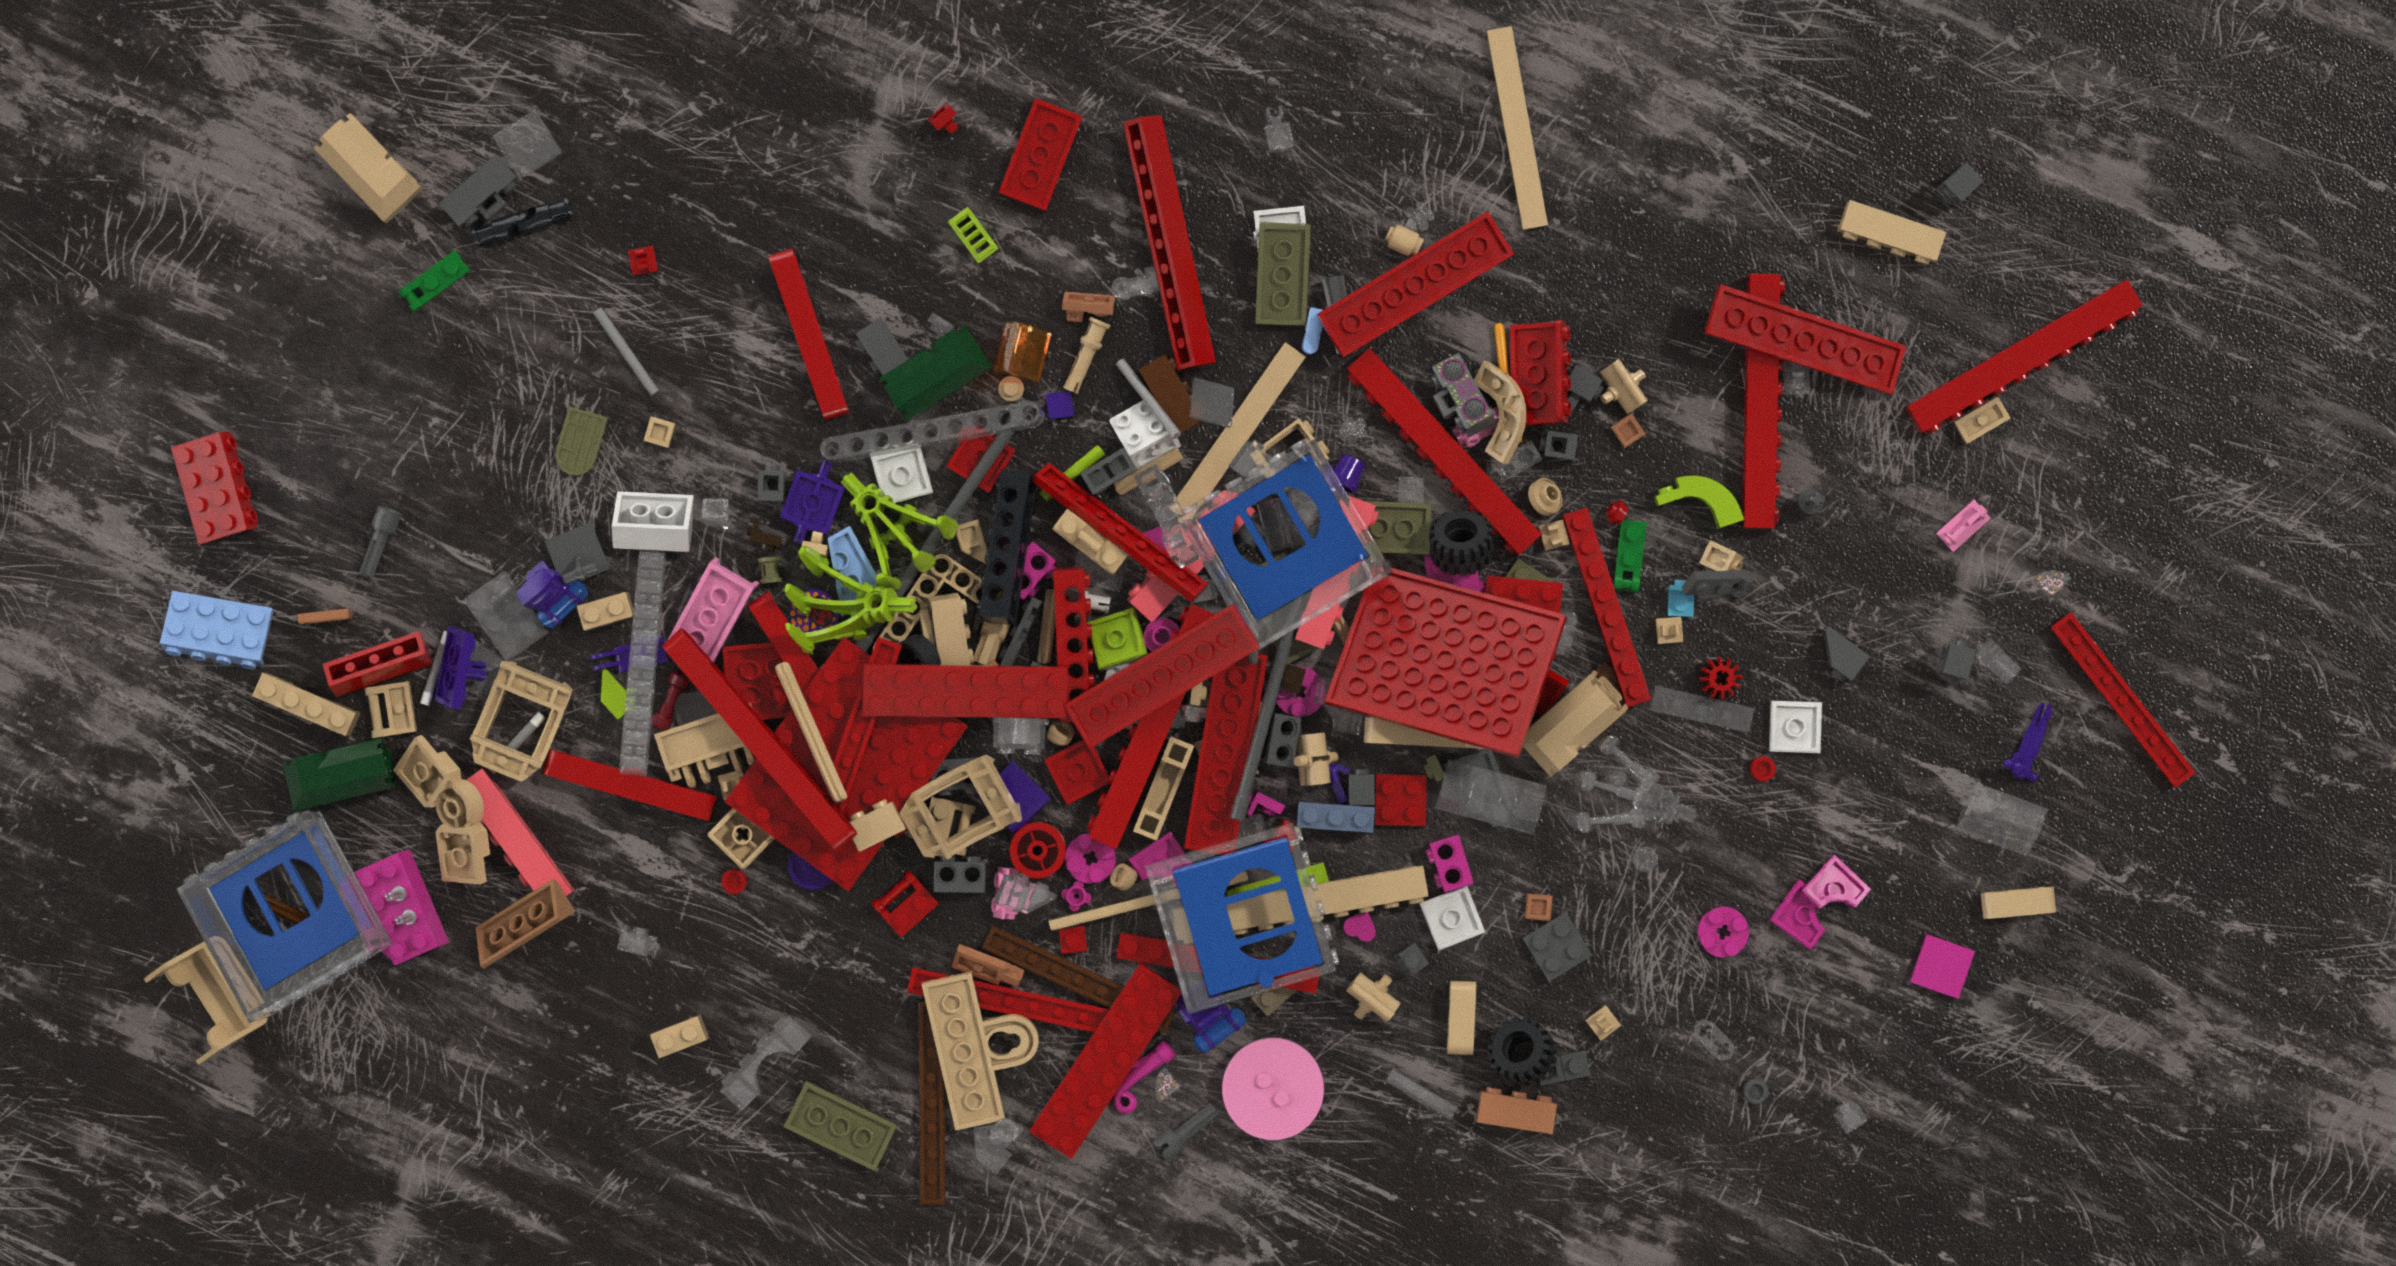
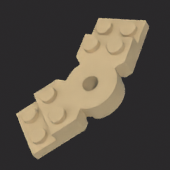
M422 735L417 736L413 739L393 771L424 807L436 806L437 814L443 823L436 831L442 881L469 884L485 883L487 880L484 857L490 855L487 829L481 823L484 815L482 797L472 783L461 779L460 768L445 751L437 753Z

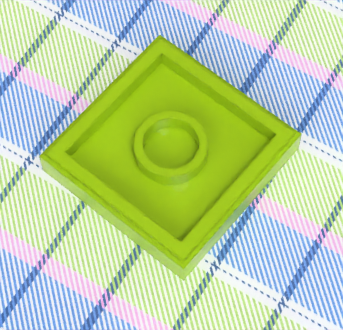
M1134 607L1087 622V624H1092L1091 642L1100 671L1129 663L1148 655L1137 610Z

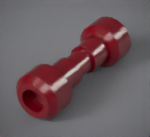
M680 670L671 671L668 679L670 686L666 693L667 697L662 703L660 710L653 714L651 724L656 729L662 731L670 729L673 722L671 714L674 710L675 701L679 698L681 690L687 688L690 679Z

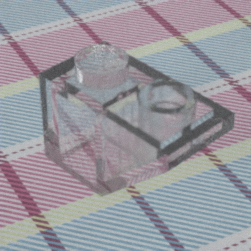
M1015 872L1014 876L1004 874L994 903L1013 912L1027 914L1055 900L1057 894L1048 891V885L1040 882L1033 884L1029 882L1030 877Z

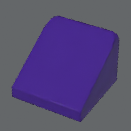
M1071 391L1045 394L1049 420L1074 416Z

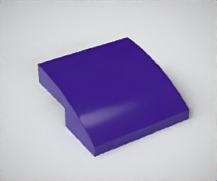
M1012 761L999 775L1015 803L1019 802L1022 820L1006 826L1015 834L1051 798Z

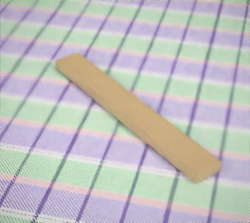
M1512 26L1488 30L1487 38L1522 230L1548 226Z
M1286 342L1283 344L1169 509L1189 523L1192 521L1306 356Z
M1246 871L1236 875L1228 886L1247 882ZM1178 888L1051 919L1049 920V925L1053 931L1180 899L1181 897Z

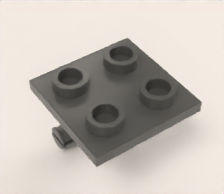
M592 522L545 540L555 569L563 577L566 584L575 580L582 581L610 570Z

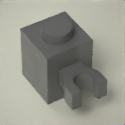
M1577 364L1569 375L1571 390L1568 392L1571 394L1568 401L1571 403V413L1580 399L1587 403L1592 398L1597 400L1604 388L1600 385L1603 379Z

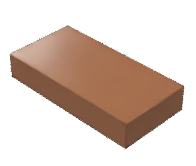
M339 609L297 614L298 623L313 624L350 620L353 618L352 609Z

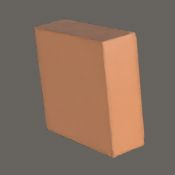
M1632 413L1610 427L1623 448H1626L1645 435V432Z
M1527 893L1525 919L1550 921L1553 896Z

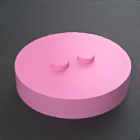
M1265 1037L1246 1044L1231 1058L1223 1076L1222 1095L1228 1114L1242 1130L1257 1138L1280 1140L1300 1133L1314 1120L1323 1101L1324 1083L1317 1062L1304 1047L1289 1039Z

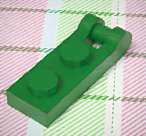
M454 250L410 284L400 289L398 293L402 298H406L410 304L409 308L414 313L471 272V270L457 251ZM418 288L424 293L420 298L414 293Z
M1623 520L1620 523L1613 581L1615 590L1621 591V588L1630 589V592H1639L1647 522ZM1623 571L1632 572V579L1623 578Z

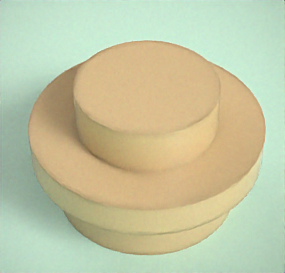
M1008 376L1000 382L999 394L1004 400L1013 402L1020 399L1023 395L1024 386L1019 378Z

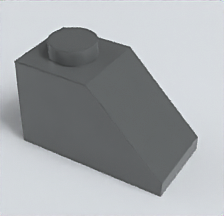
M1827 626L1823 630L1828 666L1833 669L1831 674L1842 682L1845 679L1852 681L1870 656L1830 626Z

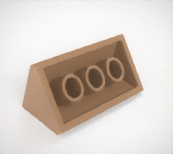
M552 879L475 927L480 967L486 968L576 912L556 880Z

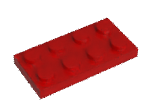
M1035 98L999 193L1046 211L1083 116Z

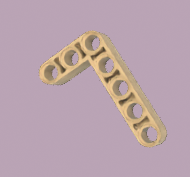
M939 554L935 556L936 562L939 559H946L949 563L948 570L944 573H939L934 565L929 571L921 574L906 598H915L920 604V610L928 609L927 597L937 596L946 582L978 604L977 592L982 588V579L949 556ZM961 573H966L970 577V583L966 587H959L956 583V578ZM925 580H932L934 582L935 589L930 594H924L921 590V584ZM895 613L894 621L887 624L879 637L899 644L909 637L920 621L919 613L916 615ZM896 622H903L906 626V632L902 636H896L892 631V627Z
M1365 717L1364 743L1484 749L1377 718Z

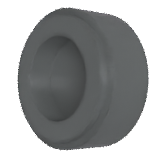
M1752 1078L1744 1084L1742 1092L1748 1102L1760 1104L1767 1099L1769 1089L1767 1084L1761 1079Z

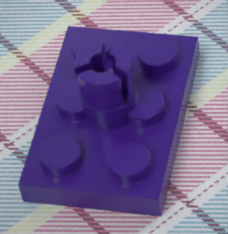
M448 626L434 700L449 708L461 709V704L466 699V680L472 679L482 682L486 676L487 670L485 668L487 665L484 661L470 660L471 653L474 652L476 646L475 634L453 626Z

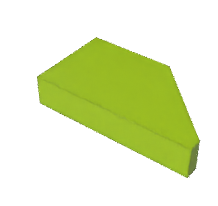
M607 668L602 670L601 702L619 720L637 702Z

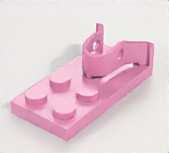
M717 557L709 562L669 638L680 628H683L708 657L715 662L753 590L760 583L757 581L750 583L720 565V560Z

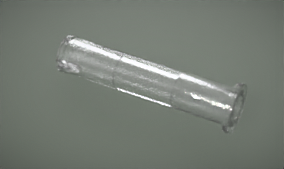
M1392 1067L1384 1081L1385 1085L1388 1083L1446 1117L1449 1121L1453 1118L1458 1106L1453 1105L1395 1070L1396 1067Z

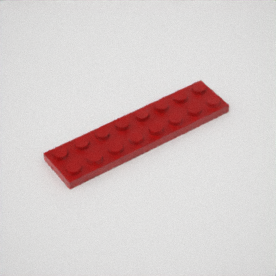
M1487 211L1319 312L1316 316L1341 357L1344 358L1510 258L1514 253Z
M1722 284L1717 287L1704 332L1706 335L1888 395H1892L1906 350L1905 345Z
M1234 603L1063 706L1090 749L1259 649L1260 645Z
M1257 654L1259 660L1255 664H1250L1247 656L1213 675L1184 846L1186 849L1222 855L1235 852L1240 821L1229 817L1235 796L1238 793L1257 724L1268 655Z
M863 663L862 715L1066 718V709L1063 705L1067 703L1068 668L1066 666Z
M1140 962L1029 1132L1072 1159L1183 990Z

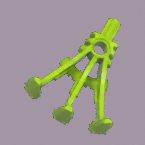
M852 472L849 475H845L841 481V484L854 497L850 502V506L852 509H855V514L861 517V523L869 528L871 534L869 542L872 549H876L882 573L877 574L875 579L878 586L890 587L895 591L902 586L900 579L891 576L888 564L889 556L886 545L890 544L891 540L895 541L898 539L906 549L908 548L913 553L912 562L920 572L925 573L935 565L936 558L932 554L919 551L913 545L910 537L904 532L907 530L906 526L910 525L912 521L939 528L943 538L948 540L953 539L956 535L959 524L949 516L943 515L935 520L927 515L916 512L917 508L909 504H905L902 507L892 503L893 498L890 495H885L883 490L878 489L874 483L865 487ZM871 499H876V506L871 510H867V502ZM885 507L901 514L896 523L893 524L883 513ZM880 517L889 529L880 534L874 518Z
M802 546L798 554L812 574L820 578L825 572L842 582L843 586L855 592L857 600L816 599L792 584H786L784 590L791 603L802 615L807 617L811 613L812 608L851 615L850 619L832 627L805 633L794 625L786 623L785 626L788 634L802 648L803 652L813 655L812 651L815 649L814 643L832 639L840 640L843 637L849 638L853 636L855 640H863L867 637L865 629L872 627L876 622H893L895 613H914V610L917 609L915 598L897 597L895 590L890 587L870 585L866 582L862 585L830 568L828 559L808 546Z

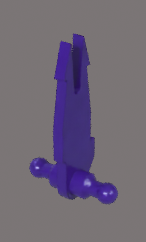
M2041 702L2033 714L2034 718L2022 739L2018 752H2014L2012 759L2004 760V767L2010 768L2013 776L2017 779H2029L2031 782L2038 780V775L2035 772H2031L2030 768L2034 757L2036 758L2048 720H2050L2052 709L2050 704L2047 705L2042 716L2045 704Z

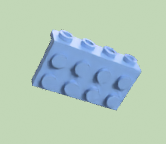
M172 591L160 645L166 651L165 653L172 656L186 654L200 661H205L206 658L214 659L219 664L230 665L231 663L241 664L240 666L252 670L256 669V667H263L264 661L262 658L273 616V609Z

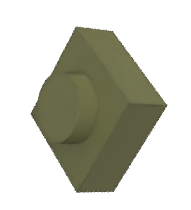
M1435 754L1425 758L1427 764L1423 765L1429 779L1434 777L1435 781L1438 782L1446 778Z

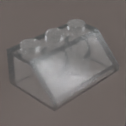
M1971 783L1955 830L2027 856L2041 831L2048 808L1978 783Z

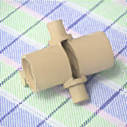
M1620 359L1599 372L1608 386L1606 393L1600 396L1604 404L1612 400H1618L1626 414H1629L1648 401L1638 387L1639 382L1646 377L1641 369L1635 373H1629Z
M1325 732L1299 735L1296 747L1297 756L1294 758V764L1298 766L1300 786L1331 783L1329 765L1331 762L1338 760V754L1327 750Z
M1360 972L1351 982L1346 991L1360 1001L1358 1003L1359 1008L1354 1013L1356 1017L1362 1020L1367 1013L1370 1014L1373 1011L1386 1022L1392 1018L1401 1003L1387 993V987L1393 981L1388 975L1384 974L1380 981L1377 980L1374 983Z

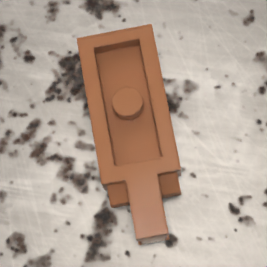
M961 944L958 946L952 963V968L965 973L972 971L973 976L996 985L1002 982L1018 987L1024 974L1023 969L1011 965L1009 962L1007 963Z

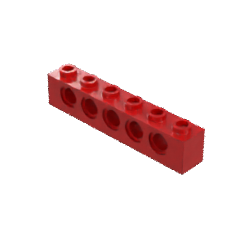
M1084 567L1054 568L1053 570L1057 666L1069 668L1072 664H1079L1083 668V672L1078 676L1072 675L1068 670L1067 702L1072 700L1070 692L1073 689H1080L1084 693L1094 687V674H1089V664H1093V649H1088L1087 640L1092 639V624H1087L1086 614H1091V598L1086 599L1085 589L1090 588V573H1085ZM1069 588L1077 589L1080 593L1079 598L1069 600L1065 595L1066 590ZM1071 613H1076L1080 616L1081 622L1073 626L1067 622L1066 617ZM1073 638L1079 639L1082 647L1079 650L1073 651L1068 647V641ZM1067 711L1066 718H1060V723L1073 722Z

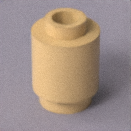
M1397 224L1396 228L1391 226L1385 238L1389 242L1387 247L1407 257L1409 255H1416L1424 241L1423 238L1419 237L1418 233Z

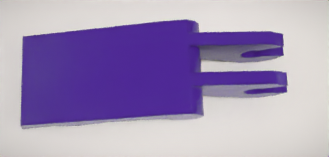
M660 637L614 647L611 652L590 656L592 660L614 655L616 661L593 666L592 668L593 670L617 666L619 673L669 662L666 651L662 646L664 638Z

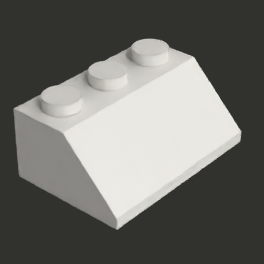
M618 491L612 521L613 548L689 552L692 536L693 495Z

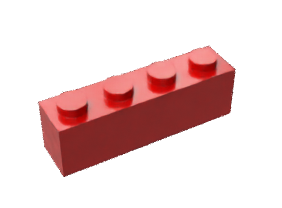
M420 631L324 663L323 668L330 689L336 697L432 665L433 663L427 643Z

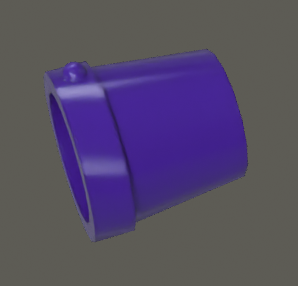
M1342 454L1326 481L1337 489L1350 494H1356L1365 464L1352 456Z

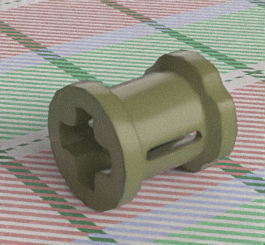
M780 557L757 559L761 567L762 579L759 580L760 584L782 582L778 569Z

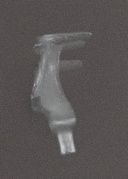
M1598 735L1589 743V746L1603 754L1609 755L1611 753L1640 780V787L1636 788V791L1619 785L1616 787L1597 781V775L1593 771L1574 770L1571 772L1569 779L1576 787L1589 792L1595 786L1614 792L1617 796L1632 800L1633 805L1631 812L1607 816L1590 817V814H1587V812L1567 811L1565 813L1566 822L1582 833H1589L1591 825L1632 824L1633 828L1645 826L1644 820L1671 824L1674 817L1690 823L1693 822V819H1696L1697 814L1695 813L1697 809L1679 803L1680 795L1678 793L1672 792L1670 789L1664 788L1662 784L1656 783L1661 777L1655 771L1650 770L1648 772L1636 761H1632L1616 747L1619 744V738L1615 735ZM1662 799L1663 807L1658 811L1657 804Z

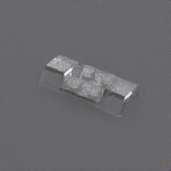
M1448 759L1435 808L1533 835L1543 805L1546 785Z

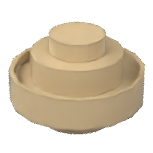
M1541 478L1530 485L1528 491L1529 500L1532 507L1538 513L1549 516L1559 511L1562 507V495L1553 481Z

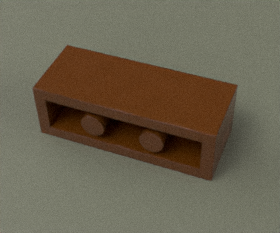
M1164 354L1139 369L1155 400L1181 434L1203 422L1201 416L1205 412L1198 401L1193 403L1188 394L1192 390L1185 379L1180 381L1176 374L1177 366L1172 357L1167 359Z

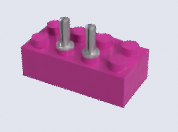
M410 849L355 871L357 876V905L370 927L366 932L376 947L393 961L394 966L449 943ZM367 902H368V905H369V908H370V912H371L372 918H373V920H374V922H375V924H376L378 930L380 931L382 937L379 935V933L377 932L376 928L374 927V925H373V923H372L371 917H370L369 912H368Z

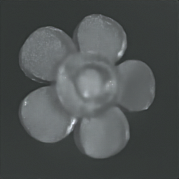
M1418 202L1416 210L1413 207L1406 209L1405 214L1410 218L1406 224L1410 229H1415L1418 225L1420 231H1425L1429 227L1427 221L1434 219L1433 211H1426L1427 206L1425 203Z
M1349 417L1344 421L1346 427L1339 429V435L1342 438H1346L1349 444L1355 443L1357 437L1362 439L1367 434L1364 428L1366 421L1363 418H1358L1355 421L1353 417Z

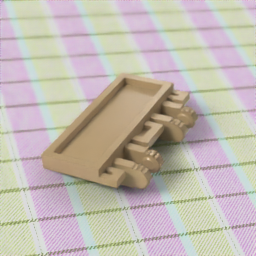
M718 713L654 734L671 782L682 779L679 770L681 767L690 789L696 787V779L690 765L696 762L703 783L707 784L711 781L710 769L729 763L726 752H729L737 773L743 772V764L737 750L738 748H744L750 766L756 759Z

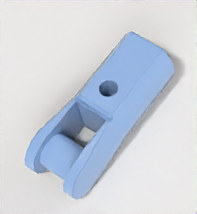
M1309 308L1302 341V351L1306 354H1313L1318 349L1323 325L1316 315L1323 311L1322 309Z

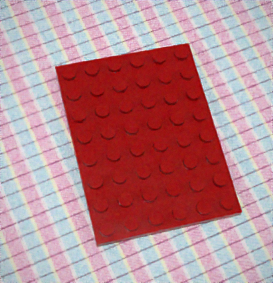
M1374 563L1327 692L1325 703L1337 708L1519 758L1567 617L1564 614Z
M843 637L803 692V697L832 762H834L863 680V663L868 664L871 655L845 637ZM791 709L774 734L822 791H824L826 785L795 713ZM877 716L843 812L845 818L851 822L849 819L851 815L862 810L864 814H867L874 810L872 805L886 799L887 803L893 801L900 813L910 795L927 784L968 725L957 717ZM757 758L725 800L726 804L847 891L852 888L886 841L885 839L859 852L852 839L839 852L836 851L820 833L810 830L812 823Z

